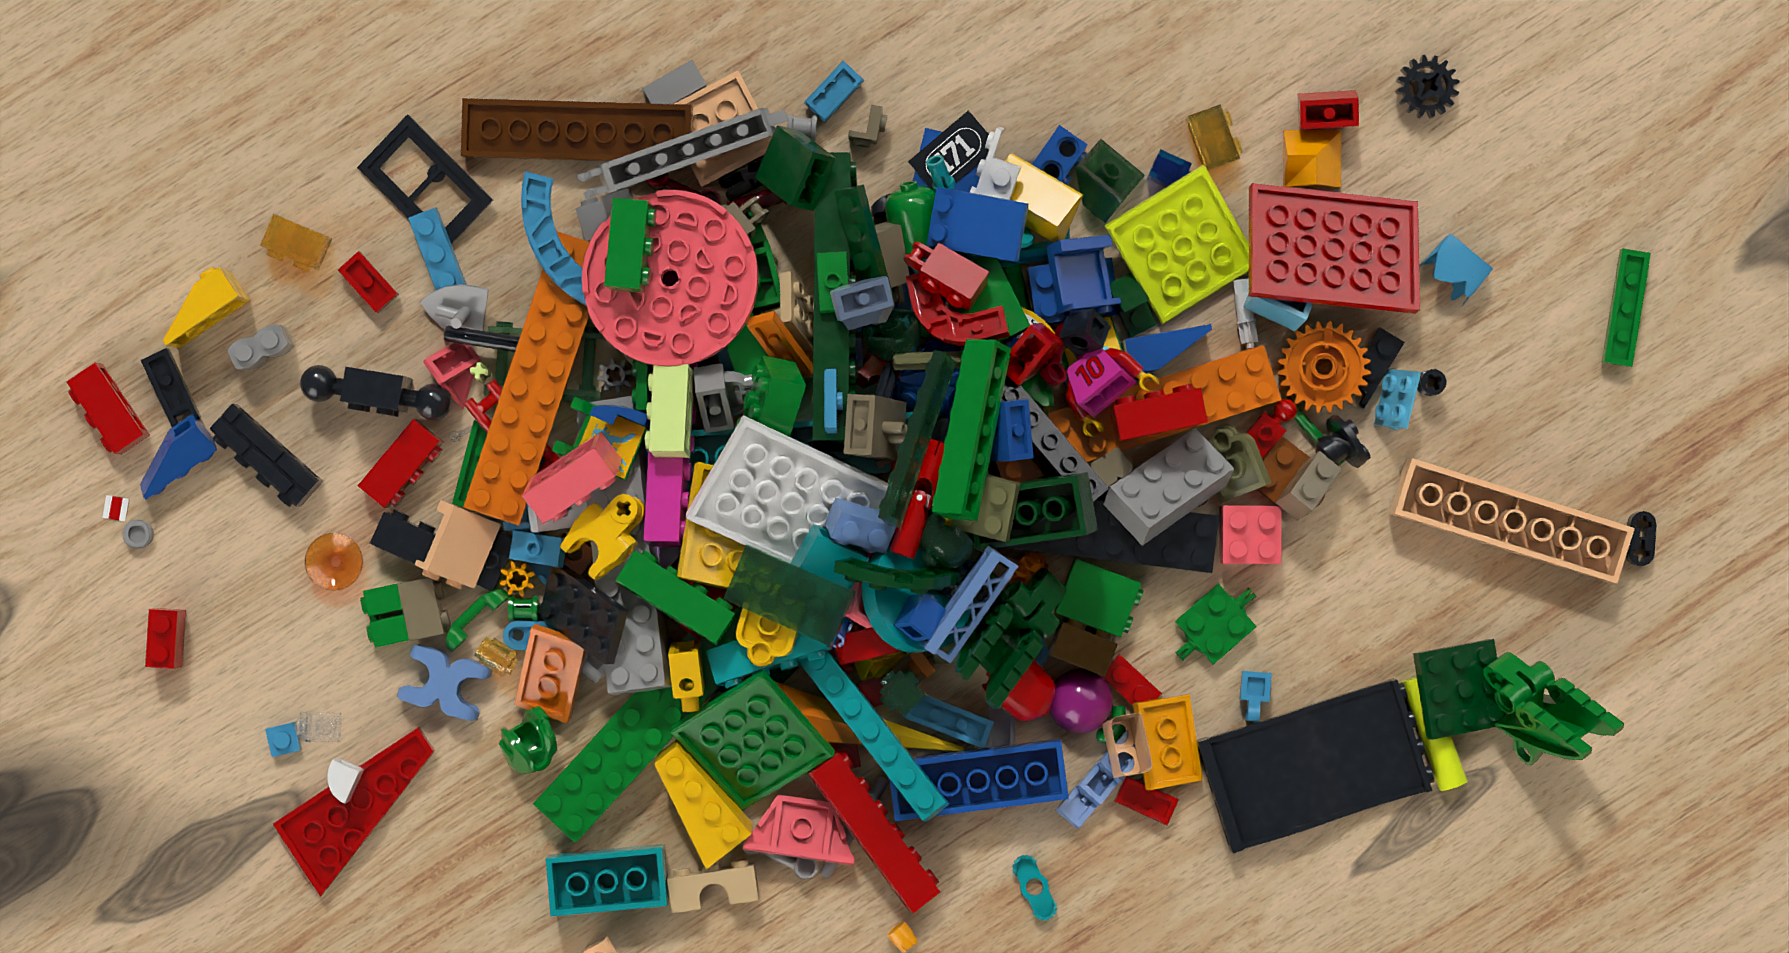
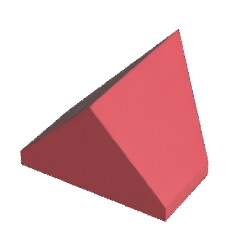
M453 343L429 356L423 363L442 388H446L450 392L452 399L464 409L463 404L467 400L475 376L470 373V368L476 367L477 362H480L481 359L471 345Z

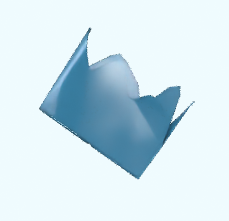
M1452 234L1446 236L1419 265L1420 267L1425 264L1434 263L1433 278L1452 283L1454 289L1451 294V300H1456L1465 294L1467 299L1463 305L1493 270L1489 264Z

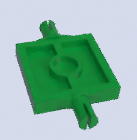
M1219 583L1175 621L1185 633L1187 642L1175 651L1177 656L1187 649L1179 657L1184 661L1187 656L1196 650L1204 654L1211 664L1214 665L1257 627L1247 616L1244 609L1250 601L1257 597L1254 592L1247 599H1244L1252 592L1248 587L1239 597L1234 598Z

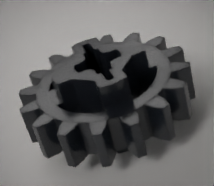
M1422 55L1420 63L1413 58L1409 61L1411 69L1404 66L1400 70L1405 76L1396 79V82L1401 84L1402 87L1398 88L1395 93L1403 94L1404 98L1400 100L1399 104L1407 103L1409 105L1407 113L1415 109L1417 110V118H1421L1427 112L1429 119L1435 117V110L1442 115L1446 112L1444 105L1447 107L1454 105L1450 97L1459 95V91L1453 89V87L1459 84L1460 81L1452 79L1451 76L1456 70L1451 69L1448 71L1446 69L1447 60L1439 64L1437 63L1438 56L1434 55L1428 61L1426 55ZM1423 68L1433 69L1431 73L1426 74L1417 70ZM1442 77H1443V79H1444V81H1445L1446 90H1445L1444 88H1442V83H1441V78H1442ZM1434 78L1431 82V90L1421 96L1424 91V84ZM1409 84L1413 86V97L1409 90ZM1425 100H1432L1433 102H1438L1435 105L1422 104Z

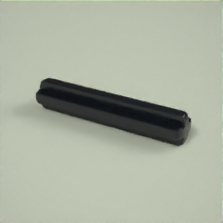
M446 326L444 331V340L447 342L515 352L520 338L518 336L461 327L456 329L452 326Z

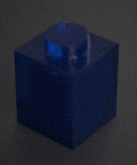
M1160 149L1146 179L1166 188L1189 174L1192 163Z

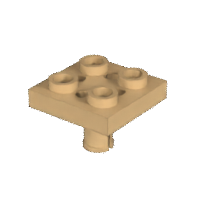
M791 271L780 273V307L764 309L761 311V314L775 311L802 350H812L814 298L812 295H808L803 283L798 281Z

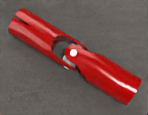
M929 439L909 495L910 504L901 516L889 550L910 559L915 558L928 522V509H931L933 506V497L936 493L939 477V467L945 447L943 442L939 443L937 440ZM922 482H932L933 491L931 496L924 491H917Z

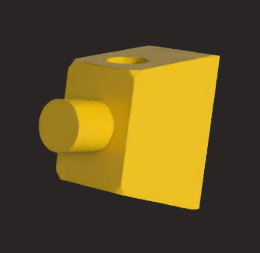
M701 641L671 642L668 658L673 698H681L683 712L698 711L700 709L698 696H703L705 688ZM688 678L691 679L692 682H686L683 679Z

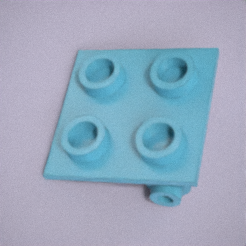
M1388 369L1382 381V392L1375 409L1374 425L1386 426L1394 430L1408 428L1421 372Z

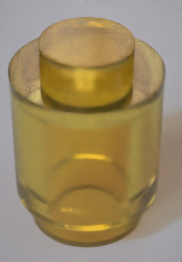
M485 637L474 654L475 657L480 659L479 663L489 667L501 677L505 673L511 675L519 663V660L516 659L518 652L496 638L492 640L489 637Z

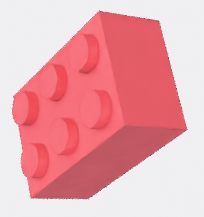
M601 431L531 477L522 497L543 524L550 519L555 522L562 518L568 512L567 508L574 503L579 506L586 502L592 496L590 493L598 487L601 490L609 487L616 480L614 477L619 472L618 468L622 459Z

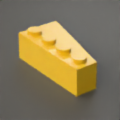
M677 739L657 755L654 765L707 870L752 834L753 823Z

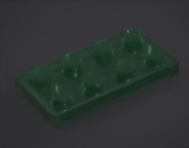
M746 544L723 599L832 647L856 591Z

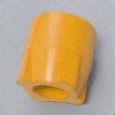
M905 921L898 923L887 933V937L902 953H905L918 942L912 929Z

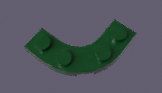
M853 557L835 560L834 572L844 575V579L847 581H864L869 583L870 588L876 590H886L887 587L910 589L911 592L916 594H927L930 589L942 591L944 587L956 585L958 576L956 572L937 566L912 570L894 569Z

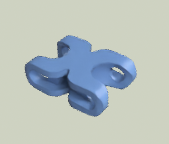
M421 644L412 645L410 655L413 659L427 666L429 680L423 687H413L410 685L400 687L397 697L400 700L420 707L431 706L439 699L441 710L445 714L469 721L478 720L479 708L463 699L460 693L461 685L468 677L478 679L489 678L492 675L493 668L470 658L456 660L450 666L449 656L445 651Z

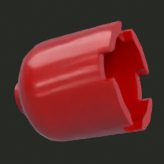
M1033 659L1032 664L1024 675H1021L1019 682L1012 691H1009V695L1001 707L1012 717L1021 721H1031L1038 717H1043L1050 711L1056 696L1055 683L1036 660ZM986 672L985 675L990 679V674ZM989 679L987 683L982 684V687L985 690V692L987 690Z

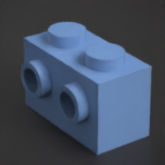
M836 497L825 522L833 541L841 545H848V543L857 545L869 553H875V551L886 553L896 529L890 513Z

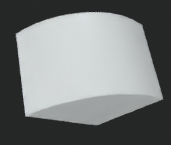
M339 757L333 759L327 775L328 785L332 794L344 804L349 802L364 769Z

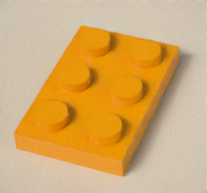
M1190 694L1133 703L1134 713L1141 712L1135 716L1142 714L1152 759L1151 770L1144 773L1146 790L1203 780Z

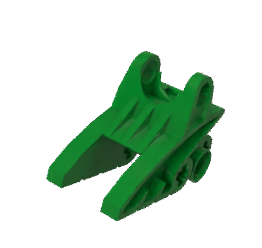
M1506 652L1483 670L1487 682L1497 690L1495 700L1498 706L1504 712L1509 713L1496 722L1495 726L1513 738V748L1516 755L1527 765H1533L1543 753L1568 760H1583L1592 753V747L1581 739L1584 735L1592 733L1602 736H1615L1624 728V723L1612 713L1606 712L1604 707L1595 700H1591V697L1579 688H1575V685L1565 678H1559L1555 681L1553 671L1542 661L1528 666L1511 652ZM1545 688L1548 690L1549 695L1544 694Z

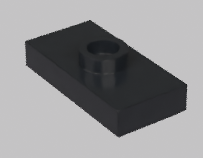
M498 531L476 583L477 585L489 591L495 590L502 575L500 570L501 568L505 569L509 561L512 536Z

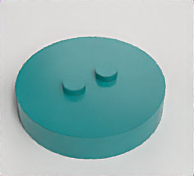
M923 534L914 559L889 551L892 539L886 553L875 551L868 561L869 563L887 568L905 570L937 566L957 572V567L964 565L960 556L950 545L938 537L929 534ZM862 581L864 609L876 633L886 643L898 650L909 653L928 651L923 647L921 641L914 642L893 625L908 597L916 595V593L911 592L910 589L887 587L886 590H876L870 588L869 583ZM928 590V593L936 597L938 603L944 608L955 594L954 591L948 593L945 590ZM970 609L964 611L956 623V628L965 626V623L968 622L971 613ZM953 633L948 634L939 648L947 646L954 641Z

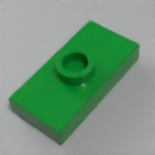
M846 252L817 253L820 313H832L835 310L830 291L848 285Z

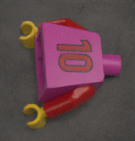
M1114 348L1107 350L1099 349L1075 356L1077 361L1068 367L1067 370L1069 382L1067 384L1066 400L1077 418L1083 420L1084 434L1089 437H1095L1091 431V425L1094 423L1100 432L1104 431V425L1100 420H1093L1091 416L1095 417L1137 383L1134 379L1135 377L1140 380V387L1146 392H1151L1145 386L1147 379L1152 378L1157 384H1159V380L1154 375L1143 372L1144 367L1129 353Z

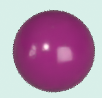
M1074 669L1062 674L1055 680L1056 696L1049 712L1058 726L1071 733L1086 734L1099 729L1108 720L1112 711L1113 697L1109 685L1100 675L1086 669Z

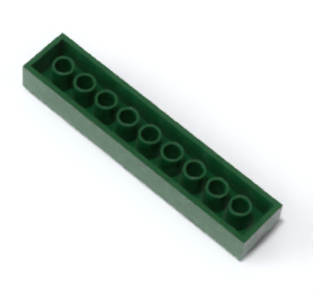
M829 152L835 157V161L815 207L814 449L821 451H844L848 394H855V390H850V385H856L855 361H850V357H856L855 333H851V330H848L842 321H837L835 312L820 313L817 253L846 252L848 284L856 282V275H851V271H855L834 192L857 186V162H851L850 152ZM826 369H836L837 392H843V410H837V433H827L824 427V371Z

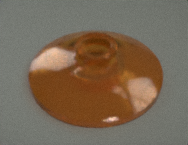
M327 533L319 536L310 544L305 555V569L309 578L317 586L326 590L336 591L349 587L358 579L363 567V556L358 544L349 536L341 533ZM334 556H338L341 560L338 567H334L331 564V559Z

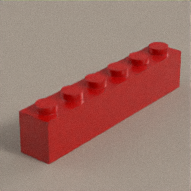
M835 752L833 757L806 773L906 909L914 914L941 893L936 886L939 881L930 869L925 871L919 862L922 860V857L913 846L908 848L902 839L905 837V834L896 823L891 825L885 816L888 814V811L879 800L874 802L868 794L871 788L861 776L857 779L851 769L855 766L845 753L840 755L838 752Z

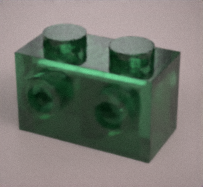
M901 668L896 672L890 669L879 682L883 685L880 688V693L883 694L880 700L891 711L897 708L904 716L925 696V691L918 685L921 680L909 668L905 672Z

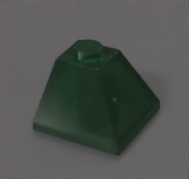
M1102 139L1095 144L1075 167L1079 190L1083 194V206L1104 223L1108 221L1145 176L1144 173Z

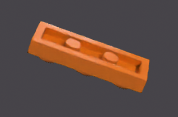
M775 311L749 317L747 327L769 357L796 362L803 379L813 376L812 362Z

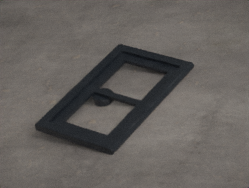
M409 114L398 123L357 167L407 219L423 212L413 201L431 182H441L444 180L445 175H447L471 199L445 227L451 244L494 201ZM408 138L436 164L428 169V177L409 197L380 169Z

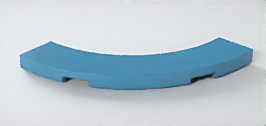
M525 171L522 183L521 208L529 244L538 262L556 285L569 296L586 305L582 290L583 268L574 261L564 248L554 226L551 210V193L554 179Z

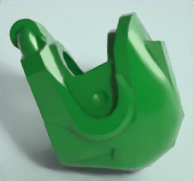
M540 706L526 710L522 723L508 730L506 727H503L501 729L502 739L499 742L500 748L508 765L516 772L530 774L542 771L549 766L552 757L558 751L556 737L549 723L550 717Z

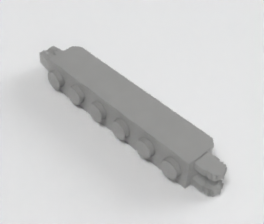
M768 107L765 109L760 108L595 166L596 169L579 174L577 177L579 181H587L599 175L601 180V187H594L583 193L585 199L604 192L608 194L772 136L775 131L774 125L788 121L785 109L770 114Z

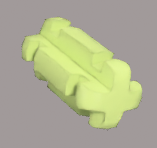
M477 362L476 367L470 368V373L475 375L474 379L481 383H485L486 378L492 377V372L487 370V366L481 362Z

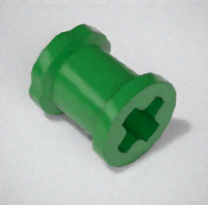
M509 595V621H514L515 618H532L533 621H539V596L516 598L515 595Z

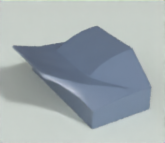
M886 276L862 280L830 291L837 321H842L848 330L876 323L884 309L894 306L889 280Z

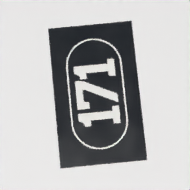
M968 110L910 159L908 163L925 183L933 189V179L926 161L932 156L942 155L949 175L954 177L955 183H957L977 166L981 159L987 157L989 149L985 148L989 133Z

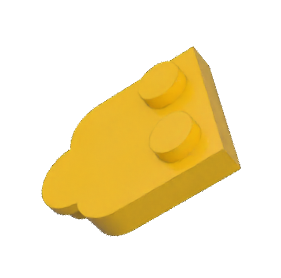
M749 586L737 625L736 638L742 646L747 648V656L751 663L760 667L768 666L776 657L786 656L792 652L807 603Z

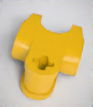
M627 494L617 495L605 509H602L596 502L592 503L573 522L560 548L566 553L571 554L586 541H594L599 553L588 574L594 580H600L615 567L621 565L637 547L638 542L630 533L645 517V505L640 499ZM625 505H629L630 515H626Z

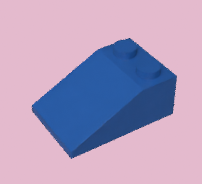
M937 187L926 245L936 247L940 243L954 251L1018 262L1029 203Z
M1112 257L1105 258L1109 283L1115 280ZM1050 265L1028 267L1026 272L1032 312L1045 320L1049 325L1063 323L1066 316H1069L1070 313L1058 314ZM1113 306L1112 312L1099 315L1101 317L1118 315L1115 307Z
M1208 324L1124 339L1120 345L1122 351L1129 353L1144 367L1143 372L1153 375V372L1159 370L1210 332L1212 326Z

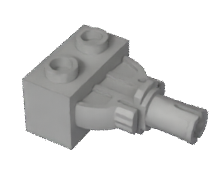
M723 363L694 368L695 392L705 433L734 429L733 416L745 411L744 398L746 392L752 389V374L743 375L734 371L724 372Z

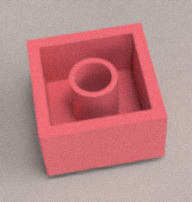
M1219 506V563L1281 564L1282 508L1280 506Z

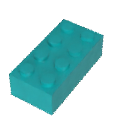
M665 844L549 854L545 858L550 917L667 906L670 902Z

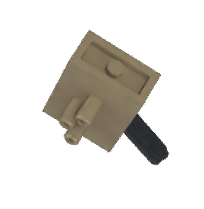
M887 363L883 367L875 395L848 394L844 454L876 460L903 461L904 444H908L911 436L917 434L916 425L905 424L907 402L892 399L900 372L894 370L892 363Z

